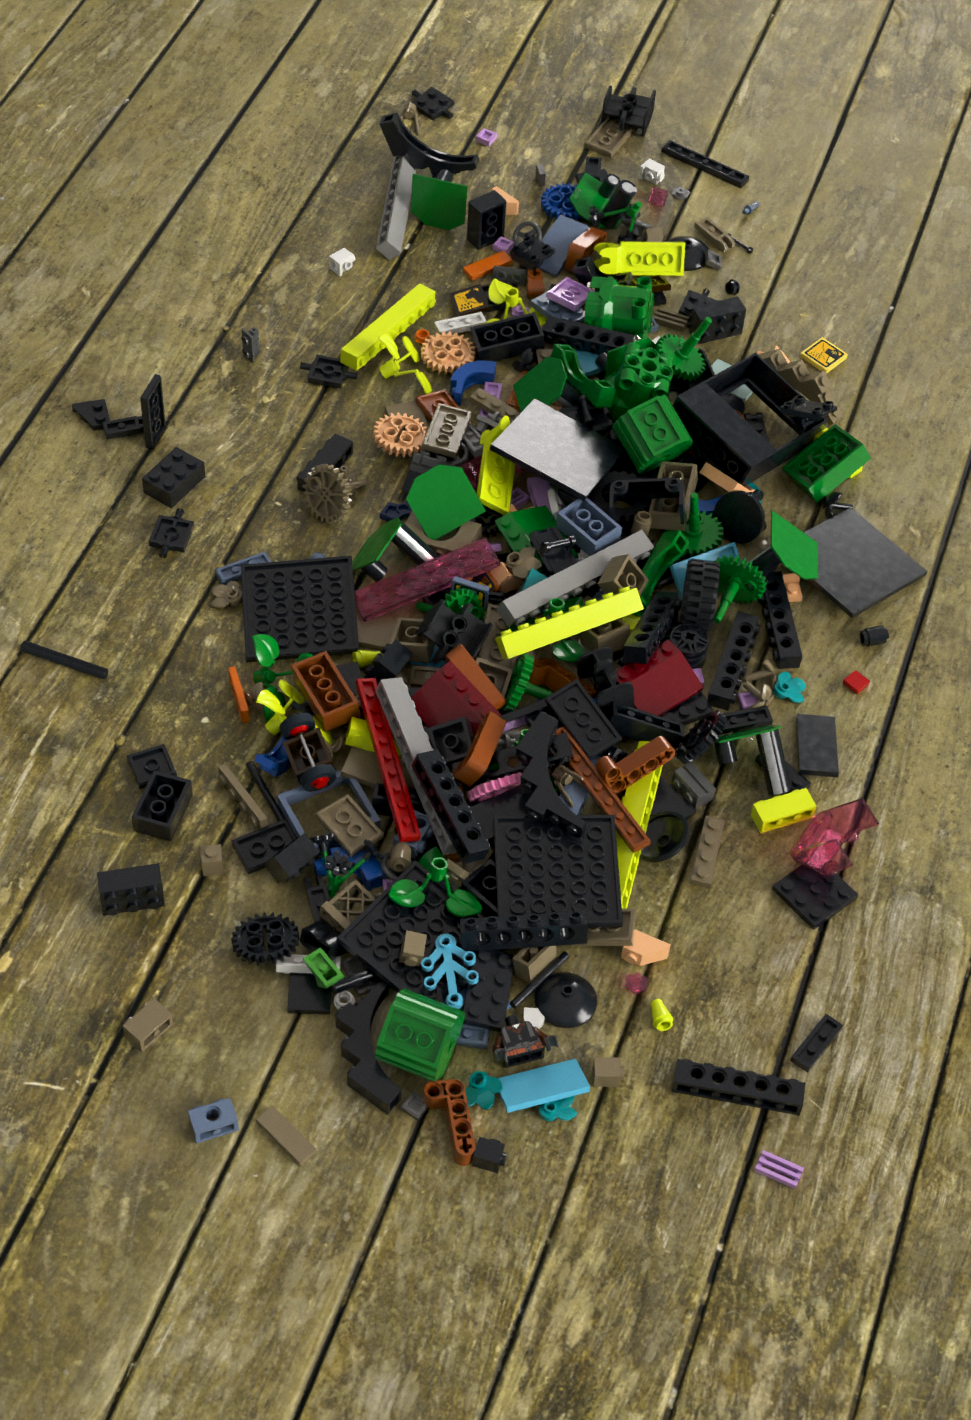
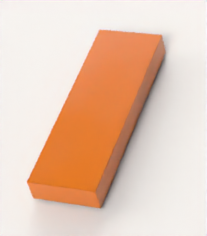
M503 250L463 267V272L473 281L492 273L494 266L507 267L512 265L513 260Z
M229 667V682L241 722L246 723L249 722V709L236 667Z

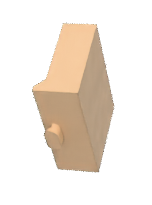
M707 462L699 472L728 492L734 490L755 491V489L748 485L742 486Z

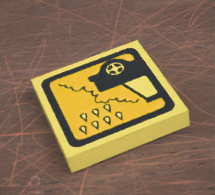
M823 337L801 352L800 355L802 359L820 371L824 370L826 374L847 359L848 356L847 353Z

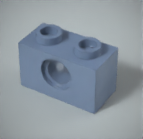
M231 1098L218 1099L211 1104L199 1105L188 1111L189 1122L196 1144L239 1130L238 1119ZM211 1117H216V1118H217L216 1120H213V1121L208 1120V1119L211 1118Z

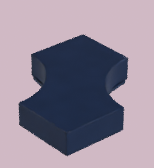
M407 501L398 504L389 502L380 513V519L387 522L396 518L400 520L406 519L410 516L412 509Z

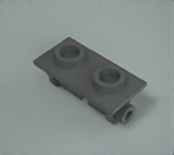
M494 266L492 281L495 278L500 282L507 281L508 284L525 286L526 269Z
M242 328V354L254 363V357L260 354L259 331L256 328H251L249 331Z

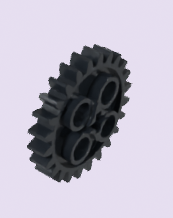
M717 710L715 712L712 711L709 715L706 714L704 718L695 723L693 728L689 729L690 732L683 738L676 750L677 754L675 756L683 764L691 763L693 759L696 760L697 757H701L705 751H708V747L712 746L713 742L718 739V736L722 733L721 730L726 727L727 718Z
M264 912L262 917L255 914L254 919L247 917L248 922L241 921V926H236V931L232 932L233 938H231L236 957H241L242 962L248 960L249 965L255 961L257 966L261 962L268 966V963L271 961L275 965L278 959L283 962L284 956L291 957L290 952H296V946H299L298 940H300L298 927L295 926L294 921H289V917L283 919L282 914L275 917L274 912L270 916H267ZM265 927L267 928L268 950L266 951L264 949L263 933Z

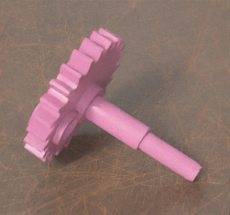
M522 773L507 775L473 787L474 789L467 793L470 803H481L520 786Z

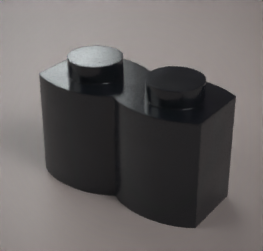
M319 920L302 929L300 942L307 949L316 951L321 947L331 960L347 953V950L336 942L341 932L334 931L326 922Z

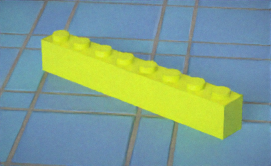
M419 283L341 349L340 362L356 371L365 366L372 357L374 358L379 351L386 347L377 340L378 337L388 333L395 340L399 334L404 332L411 324H414L426 311L434 307L436 291Z
M623 587L618 589L619 593L613 595V592L602 595L603 599L597 601L596 598L585 601L586 605L580 607L577 604L569 607L568 612L563 613L561 610L552 613V617L549 619L541 617L534 620L535 624L529 625L525 623L517 626L518 630L512 632L511 629L500 632L501 636L495 639L502 659L513 658L643 610L637 588Z

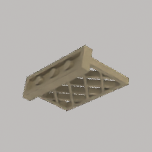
M355 879L333 899L322 904L319 915L335 931L342 933L351 924L349 916H359L364 911V903H372L376 899ZM355 887L361 893V898H349V892ZM337 902H346V911L337 910L333 905ZM349 902L361 903V911H349Z

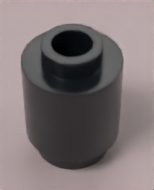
M883 625L865 628L864 631H860V641L863 646L867 645L869 647L884 644L889 638L888 630Z

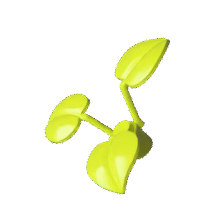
M494 278L489 287L488 296L490 301L495 304L506 302L504 319H507L509 307H515L518 303H520L524 313L528 314L522 298H519L518 289ZM531 308L529 313H536L540 326L545 324L547 318L534 308ZM489 319L487 323L499 321L500 319Z
M388 333L380 335L377 340L382 342L393 356L386 364L380 366L383 377L387 379L392 375L397 377L398 375L415 373L425 394L432 393L431 384L423 372H419L418 369L398 372L400 369L399 363L410 355L415 362L420 361V355L407 336L402 338L408 353L400 358L393 338Z
M283 679L279 680L278 685L290 697L284 708L280 705L278 698L268 690H262L256 700V703L263 704L275 712L274 716L265 724L266 729L273 735H277L280 732L279 726L287 718L284 715L285 711L293 700L299 705L304 703L303 695ZM312 716L315 721L314 729L319 727L323 737L331 745L332 736L330 730L325 732L318 719Z

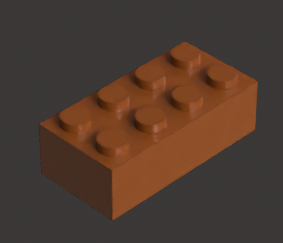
M327 651L291 665L293 680L325 732L350 722L351 717H361L359 702Z

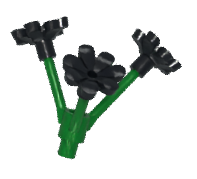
M640 202L632 205L629 203L626 208L606 213H599L593 206L590 207L589 212L592 216L589 217V220L593 222L594 227H598L601 219L606 218V216L623 213L620 219H631L626 235H619L617 242H638L632 236L634 221L640 217L639 211L642 204Z
M334 833L309 838L312 843L319 844L320 852L323 853L328 878L327 888L329 897H335L340 885L365 861L368 862L373 856L380 860L385 858L384 855L378 852L380 850L370 840L365 839L364 844L367 846L368 851L352 867V862L348 861L349 856L346 854L340 857V852L335 851L333 852V857L327 855V842L333 839Z

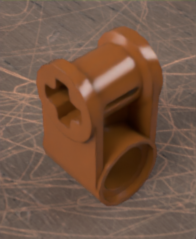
M539 268L536 270L529 269L527 274V298H536L544 294L542 271Z

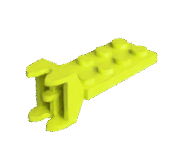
M620 241V245L604 242L596 244L593 248L601 255V258L596 259L594 263L605 274H620L630 271L632 275L683 276L685 242Z
M508 416L501 418L499 425L491 431L487 429L481 434L480 445L483 446L477 488V496L481 503L503 515L508 514L510 509L515 463L491 451L490 446L510 425Z

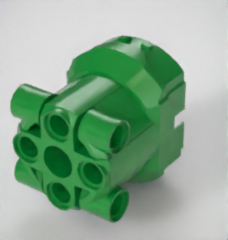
M593 276L590 288H595V292L589 291L587 295L585 324L636 335L640 339L647 337V334L651 332L654 305L652 279L642 276L637 279V286L619 285L612 276Z
M630 342L625 346L624 360L619 371L613 372L605 379V381H609L616 387L612 405L607 407L611 420L616 421L628 410L658 395L662 396L664 394L668 397L670 381L673 376L672 366L674 358L671 354H659L653 348L641 349L640 345L634 342Z

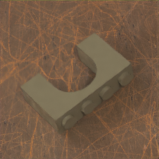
M413 511L405 523L443 561L462 566L467 565L482 538L481 524L471 521L462 524L454 537L444 541L428 538Z

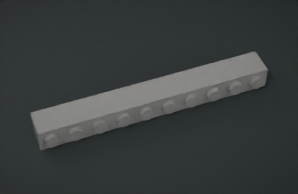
M408 154L393 158L376 249L389 260L399 256L402 252L408 211L410 209L413 174H416V170H414Z
M640 530L503 600L496 610L509 628L515 624L519 626L527 618L533 619L540 614V611L549 609L551 599L560 598L565 602L569 596L573 595L575 597L583 589H590L595 586L612 557L629 554L634 562L637 563L640 559L644 561L649 558L654 546L643 530Z
M402 677L382 679L375 692L442 854L457 853L411 766L417 754L434 750L430 745L428 734L424 731L422 720L416 712L415 703L411 700L408 687Z

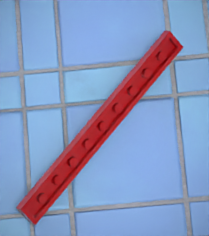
M359 678L355 684L400 842L419 841L421 838L420 830L390 726L375 692L378 686L376 678Z

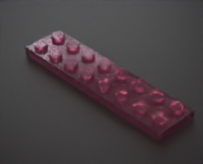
M483 538L354 591L356 608L363 621L366 622L452 586V580L455 576L467 580L501 566L500 561L487 539Z

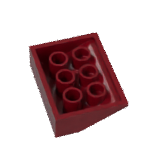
M669 640L656 648L654 656L650 658L647 664L628 663L615 671L616 685L624 682L632 683L635 709L657 716L663 715L704 688L682 652Z
M451 661L437 670L411 697V700L415 703L418 716H420L422 723L428 728L466 717L471 721L475 737L480 723L488 711H492L501 717V714Z

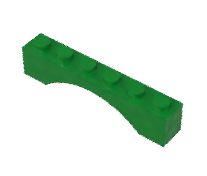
M554 344L551 357L562 360L567 380L570 384L576 387L578 392L586 395L594 407L600 409L611 407L616 387L609 381H591L581 369L577 352L570 345Z
M680 530L664 532L644 565L642 572L649 579L640 595L644 609L632 613V615L638 617L643 615L651 602L652 592L656 583L670 565L683 555L689 541Z

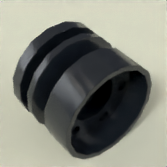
M693 623L679 624L672 630L669 641L682 652L692 669H702L709 645L707 631Z

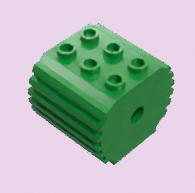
M664 394L662 396L658 395L628 410L612 426L639 474L659 467L662 461L668 462L687 451L693 443L692 438L668 397Z
M403 988L396 995L394 1002L390 1006L376 1044L375 1058L429 1081L436 1082L441 1080L463 1027L464 1011Z

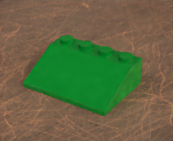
M834 424L784 465L782 470L807 496L818 503L855 471L865 465L871 457L863 443Z
M546 505L510 512L495 520L498 531L510 551L518 553L523 548L533 547L529 538V534L532 531L545 530L549 527L556 528V520ZM572 547L571 551L577 559L579 556ZM536 550L533 557L537 558L542 564L537 571L545 576L548 574L547 568Z

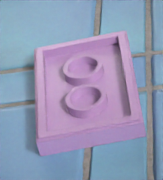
M566 277L549 290L546 297L575 312L586 303L588 292L595 291Z

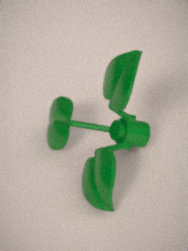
M582 596L568 599L565 602L560 598L551 599L549 609H545L542 617L546 618L549 615L551 618L552 613L561 610L563 613L568 612L569 607L577 604L580 607L584 606ZM529 617L523 624H535L534 620H536V618L531 619ZM516 624L510 628L507 626L512 632L518 630ZM562 639L560 640L561 643L555 644L552 649L555 658L566 662H576L583 655L582 646L574 640L565 642Z
M253 635L251 637L254 643L255 657L259 665L263 666L260 670H256L253 673V681L255 684L262 682L263 687H267L265 690L270 691L280 701V705L284 708L286 700L283 693L277 692V688L270 684L278 676L292 675V671L275 673L268 669L275 664L274 659L279 656V646L276 640L269 635ZM303 653L299 655L297 662L312 657L313 655L310 653ZM263 705L264 717L267 723L274 716L275 712Z
M437 847L425 853L418 862L429 871L420 887L412 880L402 879L394 883L388 894L392 901L401 906L415 907L422 904L425 900L422 890L430 879L434 882L444 880L447 896L450 897L446 901V907L450 913L458 917H468L482 911L480 902L468 891L458 889L453 894L451 893L448 881L449 875L446 874L449 870L447 868L448 862Z

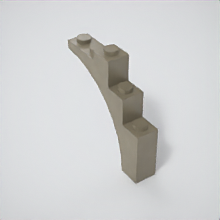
M780 348L758 354L809 401L819 403L832 401L834 406H838L829 390L832 384L824 370L810 374L802 359L788 363ZM839 406L837 411L827 414L828 425L834 424L843 415Z

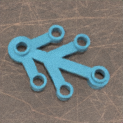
M442 934L435 941L436 949L429 957L422 959V969L425 972H430L434 968V963L442 955L444 957V962L434 974L424 979V987L428 991H433L436 989L439 980L446 973L449 991L446 997V1005L460 1010L463 1006V998L461 994L457 993L454 972L465 978L470 985H474L479 981V975L477 971H469L452 960V953L463 959L464 964L467 966L475 964L476 956L473 952H466L458 947L452 935ZM448 941L449 944L444 945L442 942ZM468 956H471L473 958L470 961L466 960ZM427 962L431 963L429 967L424 966V964ZM474 975L476 978L471 980L469 976ZM429 981L434 982L431 986L427 985ZM451 998H458V1000L456 1002H452Z

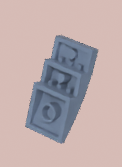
M560 215L541 241L554 247L555 253L550 258H546L538 268L544 273L557 277L565 267L570 244L583 234L589 226Z

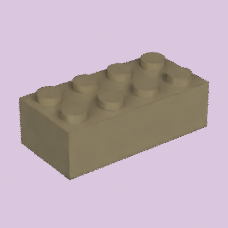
M662 461L657 478H679L685 484V524H681L679 498L652 499L648 513L651 514L652 518L650 528L685 531L689 518L690 495L695 493L698 481L697 464Z

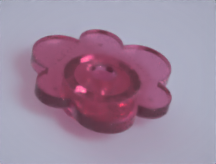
M638 972L634 975L628 974L625 986L627 989H631L633 994H639L641 991L647 990L646 985L649 980Z

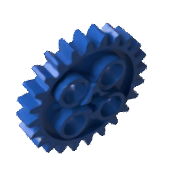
M556 183V187L551 185L550 189L546 188V192H543V196H541V207H543V211H546V215L551 214L550 218L556 217V220L560 215L577 221V218L583 219V217L577 214L569 200L577 184L571 186V183L568 185L562 183V186Z

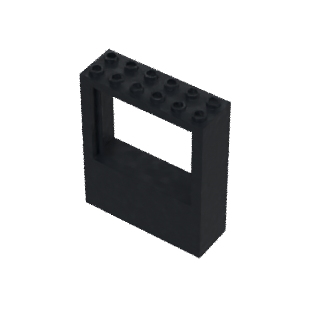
M757 353L748 356L678 395L672 405L693 440L691 446L713 467L744 487L803 451L814 442L815 435L824 430L829 421L825 417L821 421L807 426L804 431H797L795 427L796 418L783 415L780 406L801 394ZM745 384L799 436L780 448L775 449L721 397Z

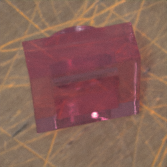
M653 186L648 202L664 207L669 191Z

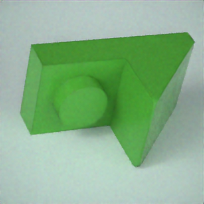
M321 947L303 958L304 964L316 977L318 987L328 988L344 978L343 973Z

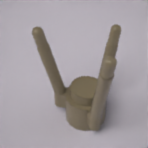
M408 102L405 104L400 118L402 120L403 117L407 119L414 117L417 135H420L416 106Z
M559 765L553 772V778L555 779L553 783L559 788L569 805L574 807L573 802L562 785H568L573 780L583 787L579 781H582L583 777L567 769L564 765Z

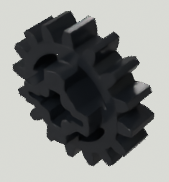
M483 505L486 511L470 521L481 524L482 537L486 535L489 538L490 534L496 536V533L499 531L495 520L504 515Z

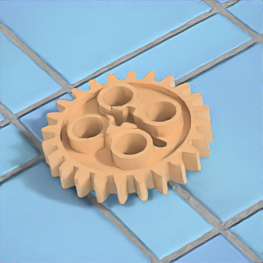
M442 331V335L436 333V337L430 335V339H425V343H422L421 359L423 364H427V368L432 367V371L438 370V374L443 371L445 375L451 372L453 375L454 371L459 367L474 361L475 347L473 342H469V338L464 339V335L458 336V332L452 335L451 331L448 334Z
M398 412L397 416L390 413L389 417L385 414L384 419L380 417L373 427L374 443H378V448L383 447V452L388 450L389 455L395 453L396 457H398L399 454H402L403 458H405V455L408 454L412 457V453H419L420 450L424 451L421 448L428 427L424 426V422L419 423V418L414 420L413 415L407 417V414L404 413L401 416Z

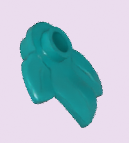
M785 671L777 676L773 692L780 699L788 698L792 702L801 703L804 702L801 692L805 690L806 683L799 678H792L790 673Z
M482 1071L472 1073L469 1078V1086L465 1089L468 1107L477 1103L482 1109L489 1110L495 1102L494 1093L503 1090L501 1081L497 1077H489L487 1073Z
M575 1096L540 1104L539 1114L541 1118L545 1121H553L556 1118L563 1121L573 1119L577 1112L570 1106Z

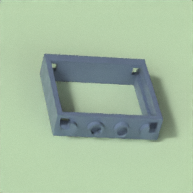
M342 770L336 771V780L322 790L308 792L300 785L295 789L284 791L277 795L278 806L297 837L305 832L290 805L346 783L349 784L366 815L379 829L381 820L357 779L342 777L340 775ZM334 838L327 842V852L331 848L340 847ZM313 843L320 852L319 844ZM320 852V853L317 854L315 857L320 856V855H322L323 853Z

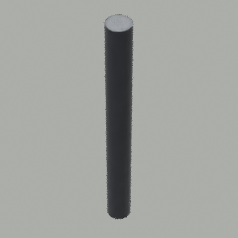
M252 761L247 762V769L278 822L286 819Z
M563 951L510 1002V1006L516 1009L569 958V954Z

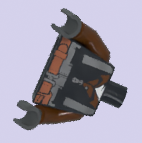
M510 1015L505 1018L506 1026L501 1028L500 1035L496 1037L492 1052L495 1057V1063H498V1060H503L504 1067L509 1068L543 1059L545 1047L547 1051H551V1046L559 1047L557 1036H548L537 1027H533L531 1022L519 1023L516 1015Z

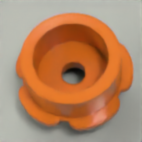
M420 329L416 332L414 339L422 345V343H425V339H430V334L427 330Z

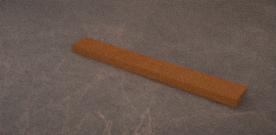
M564 726L558 728L555 735L567 732L574 756L573 759H570L571 762L567 763L571 771L583 777L582 781L579 780L604 815L615 816V829L630 850L635 853L650 845L651 840Z

